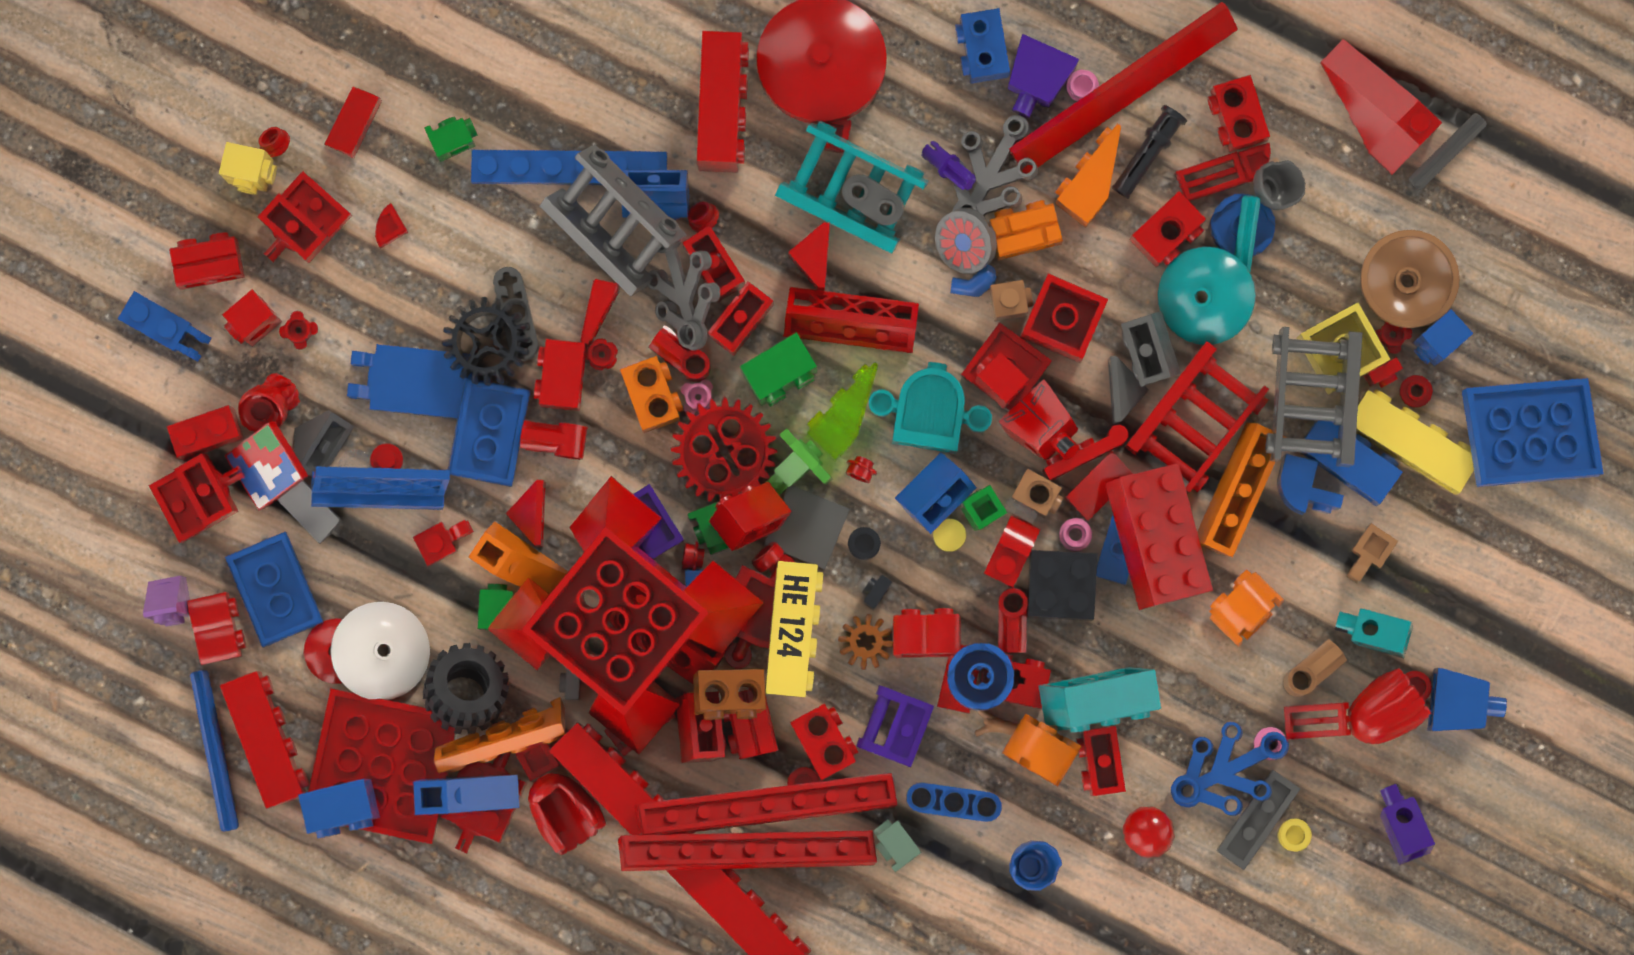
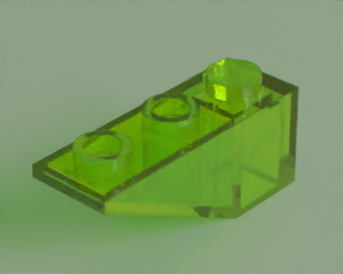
M876 362L870 367L864 364L852 377L856 382L847 391L842 387L830 399L833 406L825 414L819 411L807 423V426L810 428L807 436L834 462L858 439L878 370Z

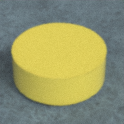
M945 519L934 530L933 539L936 546L942 551L954 552L963 546L966 540V530L959 521Z
M1288 819L1280 825L1277 837L1284 849L1298 852L1309 845L1312 833L1308 824L1303 820Z

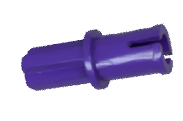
M936 141L930 142V145L935 149L926 144L922 150V158L938 169V174L942 178L950 179L960 189L970 190L976 182V177L960 163L959 157L954 154L950 155Z

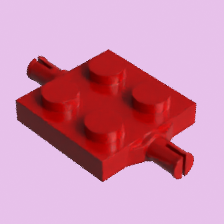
M509 751L498 755L493 763L477 761L467 764L463 769L459 770L456 778L511 775L504 768L512 752ZM518 779L520 801L527 782ZM516 808L440 814L439 816L455 823L463 830L455 849L467 854L474 836H485L501 843Z

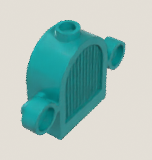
M928 362L927 369L912 374L902 386L899 400L894 399L889 391L883 389L873 392L869 398V409L874 415L885 417L891 412L897 413L892 444L956 454L958 450L961 425L966 424L973 432H984L992 423V414L987 407L977 405L969 411H964L965 396L961 384L952 374L947 372L948 365L937 362Z

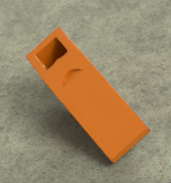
M1118 123L1112 130L1109 127L1105 128L1096 140V143L1100 145L1093 155L1086 152L1075 167L1079 170L1072 181L1066 178L1055 192L1059 195L1055 204L1085 228L1105 205L1109 196L1121 125Z
M495 521L484 532L468 557L493 575L519 587L530 578L549 595L569 572Z

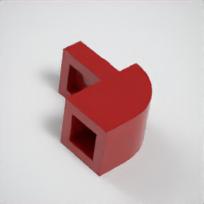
M1011 515L983 574L1013 588L1041 529Z

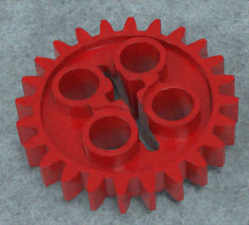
M723 396L721 405L718 406L713 398H709V408L707 409L700 403H697L699 413L695 415L687 410L686 414L690 419L688 424L682 421L677 423L683 429L682 434H672V437L680 442L679 445L670 447L672 452L679 453V457L673 459L672 464L683 466L676 473L678 478L688 476L689 478L684 486L689 488L696 484L695 495L697 497L704 490L707 491V500L709 502L712 501L715 494H719L721 500L729 494L732 497L737 496L738 492L743 491L750 485L759 486V477L770 478L764 470L765 466H775V463L768 459V455L777 453V449L768 447V443L773 442L776 437L775 435L765 434L771 427V424L764 423L760 425L759 422L763 414L758 412L752 416L753 405L750 403L743 410L740 409L741 402L738 398H736L732 406H729L726 396ZM734 419L738 422L739 430L735 435L726 436L722 433L721 427L726 420ZM710 424L714 425L726 446L732 444L728 451L739 470V475L735 476L722 454L716 456L715 453L719 451V447L708 429ZM705 435L710 438V446L706 451L697 452L693 449V441L697 436ZM750 448L754 450L755 457L750 464L742 465L738 462L737 455L741 449ZM714 464H722L726 468V474L721 480L716 481L709 478V469Z

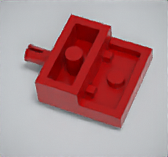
M302 171L282 194L278 193L257 217L272 231L276 238V241L263 254L274 263L278 256L287 248L290 251L296 252L309 264L352 217V214Z
M202 453L178 466L172 473L148 485L179 543H184L239 512L230 496L229 486L245 478L240 466H236L222 475L216 470L209 455Z

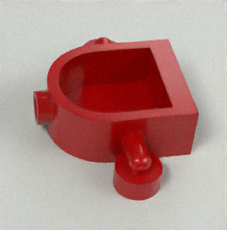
M783 554L778 560L785 562H794V560L790 556ZM777 562L769 568L770 578L744 565L741 566L736 576L740 583L764 603L736 636L739 638L738 642L731 644L725 654L727 663L735 669H743L750 664L752 659L751 644L759 648L769 649Z

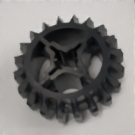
M482 297L481 307L478 308L477 303L471 299L468 301L471 309L469 312L460 305L457 307V310L462 317L458 320L455 316L450 315L448 318L450 322L455 324L454 329L444 327L443 332L451 335L452 339L443 340L442 345L444 347H452L453 350L446 352L444 357L447 360L456 358L450 366L453 371L460 369L462 366L464 367L460 373L462 379L468 378L472 372V383L478 385L481 376H484L485 385L491 386L493 375H495L496 380L500 384L504 383L502 372L506 371L508 375L514 377L516 373L511 368L513 363L521 368L525 365L523 361L517 358L518 355L529 356L530 351L522 348L521 344L530 343L531 337L520 335V333L527 331L529 326L526 323L516 324L523 317L520 312L509 316L513 310V306L510 303L500 310V299L495 298L492 307H489L488 298ZM481 316H496L494 322L491 321L483 329L475 328L469 324ZM505 322L510 327L512 333L510 351L500 343V335ZM463 332L473 340V348L468 361L465 359L461 349ZM477 333L485 337L493 334L494 337L490 339L500 349L496 350L492 346H484L483 349H480L482 343L473 334ZM490 354H496L504 359L492 367H476L479 361H483Z

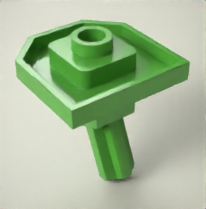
M787 428L780 434L783 440L792 448L793 452L774 470L775 473L766 481L772 485L779 496L810 470L825 485L833 480L823 469V463L819 459L823 453L811 440L805 444L801 439L797 440Z

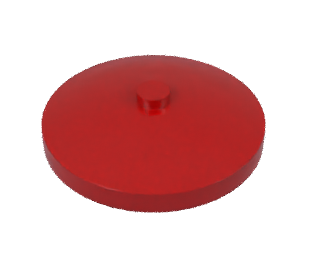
M797 0L773 16L759 40L757 70L763 90L779 110L805 123L818 124L819 121L830 124L844 119L847 120L857 115L876 97L886 74L887 54L881 31L864 10L847 0Z

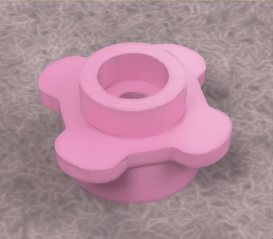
M703 380L701 383L695 384L685 383L681 387V393L685 396L686 402L684 405L685 412L688 410L695 414L698 411L697 403H700L705 409L709 408V398H712L711 391L713 389L710 381ZM700 394L702 398L701 400H696L695 396Z

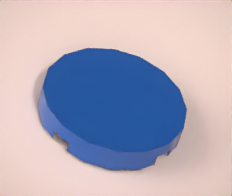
M1234 194L1225 198L1215 208L1210 220V233L1218 248L1234 255L1242 198L1246 195H1254ZM1261 203L1253 257L1261 254L1269 246L1275 233V217L1273 212Z

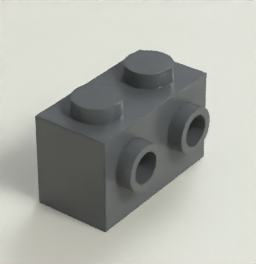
M1162 312L1153 313L1121 324L1123 329L1122 338L1126 348L1129 349L1133 361L1132 370L1136 379L1139 380L1140 386L1181 374Z

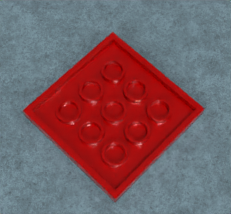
M330 688L308 792L360 779H371L380 818L372 820L373 826L360 830L433 844L439 814L415 815L413 782L419 779L447 778L448 771L438 773L434 762L435 748L456 739L455 728L450 726L448 730L441 728L442 721L438 720L435 723L431 719L432 711L427 712L424 707L380 698L367 699L355 693Z

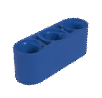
M917 783L912 785L906 794L908 806L920 813L990 822L997 819L1002 810V803L999 797L985 791ZM918 788H924L930 793V802L925 807H917L912 802V793ZM950 793H958L963 799V806L957 812H951L945 807L944 800ZM984 797L991 798L996 804L995 812L988 817L982 816L977 810L978 802Z

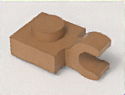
M1370 523L1351 550L1359 558L1353 564L1346 577L1357 584L1358 581H1361L1370 565L1380 569L1398 543V540Z

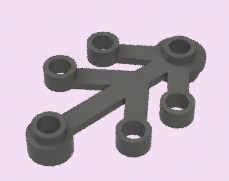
M1014 115L1005 121L1003 125L1005 135L987 167L981 149L983 146L982 138L974 131H969L963 135L961 143L965 150L969 152L977 185L972 194H970L969 190L960 189L954 184L958 202L955 204L953 211L959 208H973V210L985 217L986 214L1007 207L1011 209L1017 208L1022 203V194L1017 188L1012 186L1005 188L999 197L985 201L984 199L989 190L1022 179L1032 180L1038 174V167L1030 158L1020 160L1017 167L1000 172L1011 153L1009 148L1031 134V127L1024 117ZM1013 124H1021V127L1018 131H1010V128ZM977 138V143L974 146H967L969 139ZM1032 165L1033 168L1030 173H1022L1024 166ZM1009 194H1017V197L1013 202H1007V196Z
M681 241L668 249L662 245L658 253L666 254L674 285L668 281V275L664 270L659 269L649 272L654 279L648 286L652 290H658L672 300L657 303L655 307L656 316L660 321H666L677 329L678 341L683 347L690 350H699L707 341V329L704 322L711 302L718 301L720 298V288L716 283L701 284L698 289L699 300L694 311L692 301L702 271H706L711 267V256L707 251L693 252L690 256V267L685 279L677 250ZM675 303L680 306L682 316L677 314Z

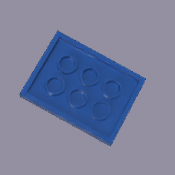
M1588 378L1473 387L1462 390L1477 487L1599 477L1604 474Z

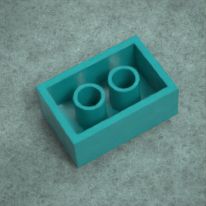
M1126 667L1038 685L1044 723L1057 726L1058 731L1090 730V724L1100 723L1101 726H1110L1121 723L1120 718L1131 717V720L1150 717V711L1161 709L1154 669Z

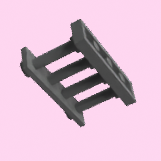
M594 144L575 156V159L584 168L567 192L563 188L545 197L540 207L631 297L648 287L654 279L645 268L662 245L668 249L682 241L687 234L674 219L668 217L609 158L605 151L599 149ZM595 177L607 191L589 214L577 202V199L592 178ZM618 200L630 214L615 234L611 236L600 225V221L614 202ZM640 222L653 237L637 258L634 259L622 245Z
M1282 327L1279 330V335H1273L1272 354L1277 355L1273 428L1272 433H1267L1265 447L1266 453H1271L1270 461L1277 462L1281 460L1282 451L1332 454V458H1337L1336 466H1353L1355 460L1363 332L1349 331L1345 334L1344 340L1340 339L1338 343L1289 339L1290 327ZM1288 352L1338 356V359H1343L1342 372H1338L1337 375L1287 372ZM1286 385L1334 388L1336 392H1341L1340 405H1335V408L1285 405ZM1284 418L1333 421L1334 425H1339L1338 438H1333V441L1283 438Z

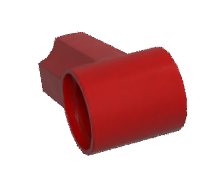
M666 325L659 330L648 346L650 350L692 382L705 380L711 372L708 356L700 350H690L683 347L678 341L677 333ZM700 358L705 362V367L701 373L692 374L687 370V364L691 359Z
M524 420L520 448L529 451L554 453V456L583 460L588 427L569 423L554 425Z
M1016 588L1004 590L998 598V648L1007 653H1026L1028 599L1024 592ZM1011 593L1018 594L1022 599V606L1016 612L1007 611L1003 604L1005 597Z

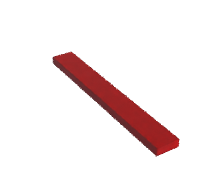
M1223 2L1219 3L1010 147L1009 151L1015 162L1018 164L1020 160L1030 158L1036 163L1037 167H1040L1233 34L1238 28L1228 7ZM1024 166L1022 173H1030L1033 166Z
M892 773L639 803L634 808L639 835H671L894 808L898 804Z
M873 830L621 835L618 838L621 871L873 866L877 863Z

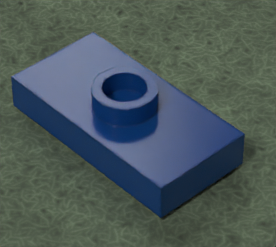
M1112 514L1097 563L1096 577L1125 586L1129 572Z

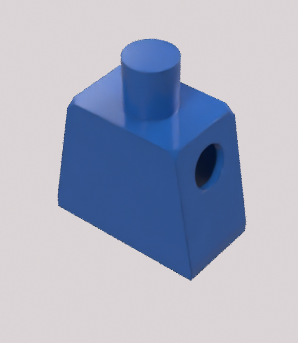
M1444 668L1433 669L1429 708L1431 714L1428 718L1427 731L1483 729L1486 727L1487 716L1505 717L1507 699L1489 696L1490 682Z

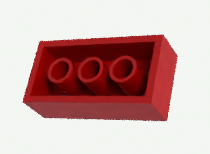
M702 31L697 165L699 171L738 173V164H744L745 161L744 139H739V132H746V107H741V100H747L748 80L747 74H742V67L748 68L749 48L748 42H743L742 32Z
M1179 463L1119 477L1105 483L1138 609L1143 610L1213 591Z

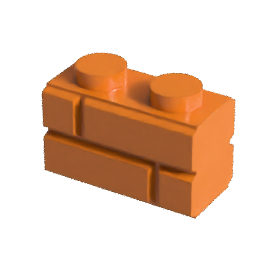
M1040 200L1025 205V211L1014 213L1013 209L1009 208L994 213L995 218L989 220V227L992 226L996 233L998 261L1062 245L1063 239L1053 203L1045 205V201Z

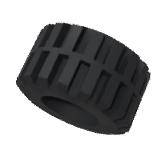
M464 643L462 649H459L457 644L450 646L448 653L442 650L438 654L437 660L433 659L424 683L423 699H426L424 704L426 711H432L431 719L435 723L438 720L442 721L441 728L448 730L450 726L455 728L454 733L461 734L462 729H467L468 734H475L477 727L483 731L489 727L490 722L494 724L498 719L507 698L509 676L508 672L503 673L505 665L502 660L495 661L496 654L490 651L486 654L483 652L485 647L478 645L477 649H472L471 643ZM456 678H470L482 687L484 695L476 700H462L451 693L447 684Z

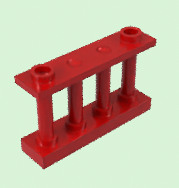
M1207 341L1125 446L1134 455L1140 449L1144 452L1148 450L1167 466L1179 463L1182 477L1188 481L1185 486L1187 495L1192 489L1197 493L1209 479L1205 472L1251 412L1258 415L1269 401L1265 397L1269 388L1265 385L1255 394L1216 364L1217 360L1212 355L1217 348ZM1199 372L1204 375L1208 373L1248 404L1237 420L1195 389L1197 385L1192 381ZM1179 398L1184 401L1188 399L1228 430L1217 446L1176 415L1177 411L1172 407ZM1160 423L1164 427L1169 425L1208 455V458L1198 471H1195L1156 441L1157 437L1152 433Z

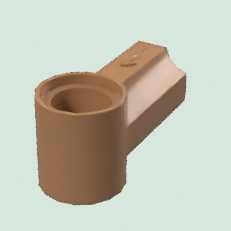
M1327 639L1285 674L1283 679L1284 689L1291 696H1305L1342 666L1347 659L1339 647L1330 639ZM1295 673H1302L1306 676L1308 684L1305 690H1299L1294 687L1292 678Z

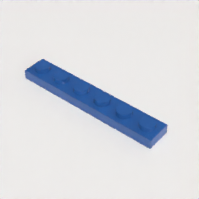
M472 150L471 183L572 185L584 168L575 159L577 153L581 151ZM605 151L621 170H667V152ZM593 177L588 185L602 184Z

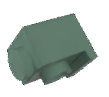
M886 820L873 830V833L880 841L875 845L886 861L893 858L896 862L891 866L894 872H897L922 853L898 820L893 824Z

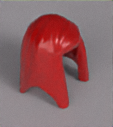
M1398 668L1374 679L1355 698L1348 709L1347 716H1350V722L1347 723L1349 729H1351V734L1360 742L1380 744L1394 740L1416 729L1429 717L1431 712L1427 706H1424L1425 701L1419 696L1415 686L1410 685L1409 678Z
M549 773L539 777L530 788L528 795L530 810L541 836L552 847L554 852L564 855L577 848L578 844L581 845L589 840L590 837L595 836L598 833V829H603L606 826L605 818L597 803L580 785L569 777L558 773Z

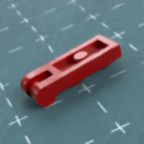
M1115 425L1109 430L1107 437L1097 442L1092 437L1078 444L1079 449L1072 458L1065 460L1060 454L1046 460L1048 466L1042 470L1045 478L1052 481L1120 447L1126 442L1128 431L1122 425Z

